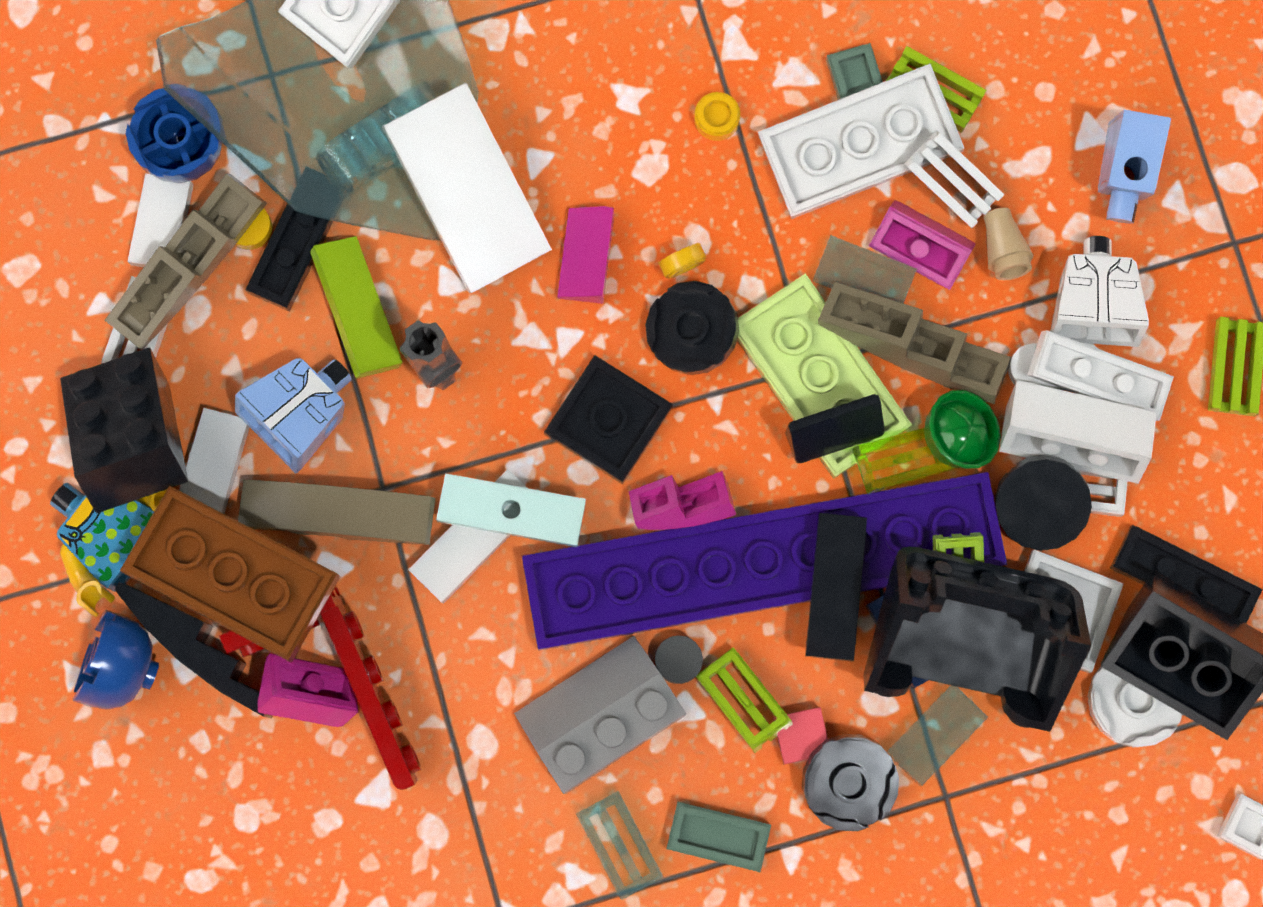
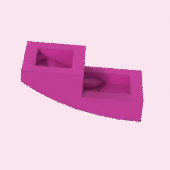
M723 471L678 487L674 477L670 475L629 491L634 522L638 529L668 530L687 528L736 515L729 484Z

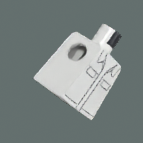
M1089 237L1083 242V254L1068 256L1060 278L1050 332L1081 343L1139 347L1149 326V318L1137 263L1132 258L1112 256V241L1108 237Z

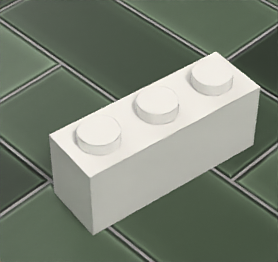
M1017 380L1006 405L999 452L1025 458L1048 455L1066 460L1077 470L1139 484L1152 458L1157 412L1141 409L1131 404H1120L1081 393L1050 388L1040 383Z

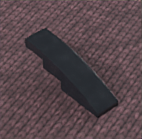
M120 581L115 588L118 595L145 629L179 662L222 694L257 714L272 719L273 715L258 712L260 691L238 681L246 663L205 644L214 626Z

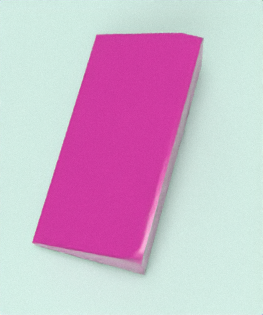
M896 200L889 207L869 244V247L949 290L975 246L973 241Z
M614 207L569 208L558 299L604 303L615 216Z
M271 653L266 657L258 697L259 713L334 727L345 725L358 713L357 698L344 668L296 658L290 663Z

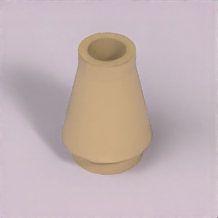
M998 208L984 215L988 269L995 273L996 279L1003 281L1026 275L1032 270L1031 260L1034 255L1015 223L1011 210L1009 208Z

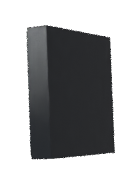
M594 355L544 431V435L619 483L624 484L672 410L673 404Z

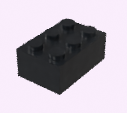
M150 347L60 378L74 477L96 514L166 490L169 486L175 487L188 482L170 385Z

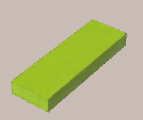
M357 236L314 245L310 253L355 378L358 379L399 368L403 362Z

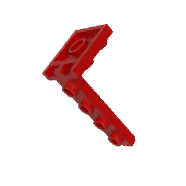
M338 587L333 589L319 615H321L393 785L400 790L414 786L418 781L415 772L422 770L420 762L411 743L403 746L396 728L403 724L398 710L392 699L384 702L377 686L378 683L384 681L379 666L373 655L365 658L358 642L359 639L365 637L361 624L354 611L346 613L343 607L345 603ZM316 619L311 629L320 625L318 619ZM232 631L219 635L227 654L240 650L244 658L264 650V648Z

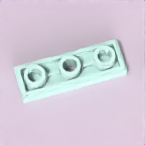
M445 473L436 520L440 523L578 547L586 499ZM509 504H517L521 508L520 514L514 519H508L503 515L504 508Z

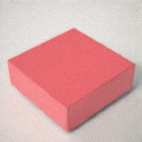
M821 707L787 714L792 720L793 725L777 733L783 765L808 760L811 752L828 739Z

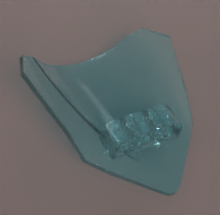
M246 0L223 13L196 23L178 27L160 35L156 39L164 90L262 178L296 212L349 225L441 241L381 126L463 83H467L474 99L478 103V87L449 0H400L353 68L343 65L278 12L286 0Z

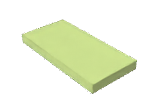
M805 273L738 318L739 335L737 341L793 421L872 394L879 395L885 428L884 434L879 438L819 457L830 475L835 479L908 430L912 424L858 347L818 324V319L826 302Z

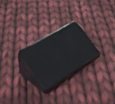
M872 394L789 422L785 434L796 463L801 464L881 437L884 434L885 428L879 395Z

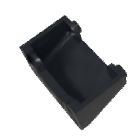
M909 546L901 548L897 552L891 567L863 674L864 691L876 693L883 697L902 696L909 691L913 677L1001 696L1002 708L1014 724L1024 728H1034L1050 732L1091 648L1083 599L1072 585L1059 579L920 547Z

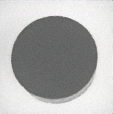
M686 636L667 638L660 644L655 655L656 668L666 681L673 684H685L692 681L699 674L703 663L700 647L695 641Z

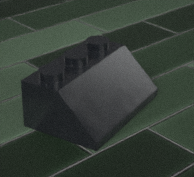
M1154 570L1129 605L1105 653L1101 667L1228 740L1263 693V633Z

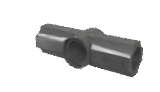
M417 320L406 328L405 342L400 347V351L413 367L426 388L438 387L445 390L456 382L455 372L462 366V361L451 348L436 322L427 324Z

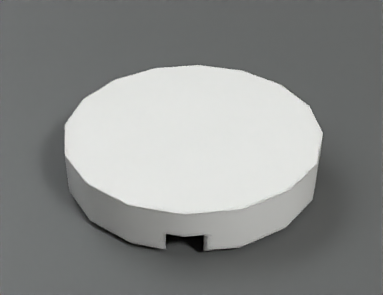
M1100 667L1092 677L1087 695L1090 715L1099 731L1113 742L1132 748L1152 746L1170 737L1177 729L1183 714L1103 667Z

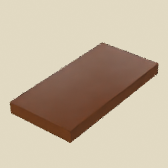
M171 486L167 489L120 569L125 575L290 663L293 662L340 579L336 572Z

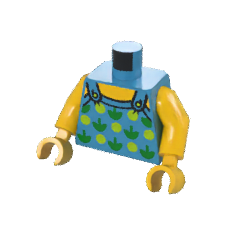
M69 483L63 484L53 495L50 505L67 517L56 533V536L63 543L60 556L69 581L77 592V603L94 617L99 615L95 610V606L101 598L107 599L110 603L115 600V596L107 589L116 592L115 588L119 581L126 584L131 578L122 573L120 569L167 489L97 514L86 495Z

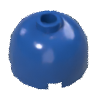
M171 86L154 90L139 100L133 109L135 114L131 118L130 126L127 124L126 137L129 151L143 170L162 181L180 184L197 180L212 169L221 153L223 134L219 117L203 96L198 93L196 95L193 92L184 91L181 87Z
M105 610L95 628L96 631L101 632L100 637H95L93 643L88 645L75 684L74 692L76 694L73 697V701L86 706L107 710L120 708L134 700L141 687L150 690L158 671L159 662L151 660L153 649L148 632L138 622L124 615Z

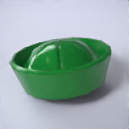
M951 390L938 398L926 417L924 426L926 444L931 453L945 465L964 469L980 468L990 463L998 452L1001 439L998 420L991 407L976 394L966 390Z

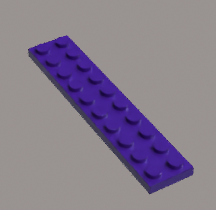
M984 472L718 520L687 528L668 529L585 544L578 547L522 556L538 650H547L810 602L819 513L867 518L860 593L886 588L897 552L901 548L909 546L933 550L932 535L950 537L951 534L961 533L965 536L973 532H980L984 538V562L1005 567L1007 560L989 474ZM963 547V558L971 559V547ZM952 548L946 549V554L952 555Z

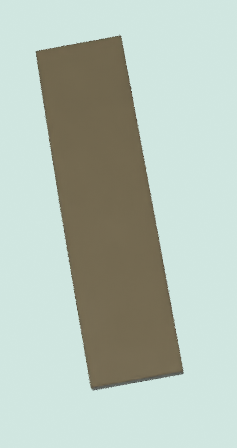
M225 174L200 210H192L166 247L159 246L104 321L139 349H144L208 279L263 210L267 202L233 175Z
M834 282L818 319L820 326L861 349L947 388L969 391L992 404H995L1009 369L1010 356L967 343V333L924 320L922 309L838 282Z
M244 479L238 522L252 529L288 531L303 535L334 536L347 540L430 545L435 498L339 486Z

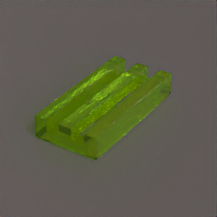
M924 428L861 444L852 449L867 494L949 472L954 468L941 463L931 453L928 446L871 462L868 461L867 455L925 440ZM933 456L936 462L932 465L877 480L874 479L872 473Z

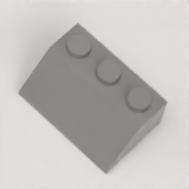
M632 636L514 713L563 794L572 791L686 716L683 707L635 636Z

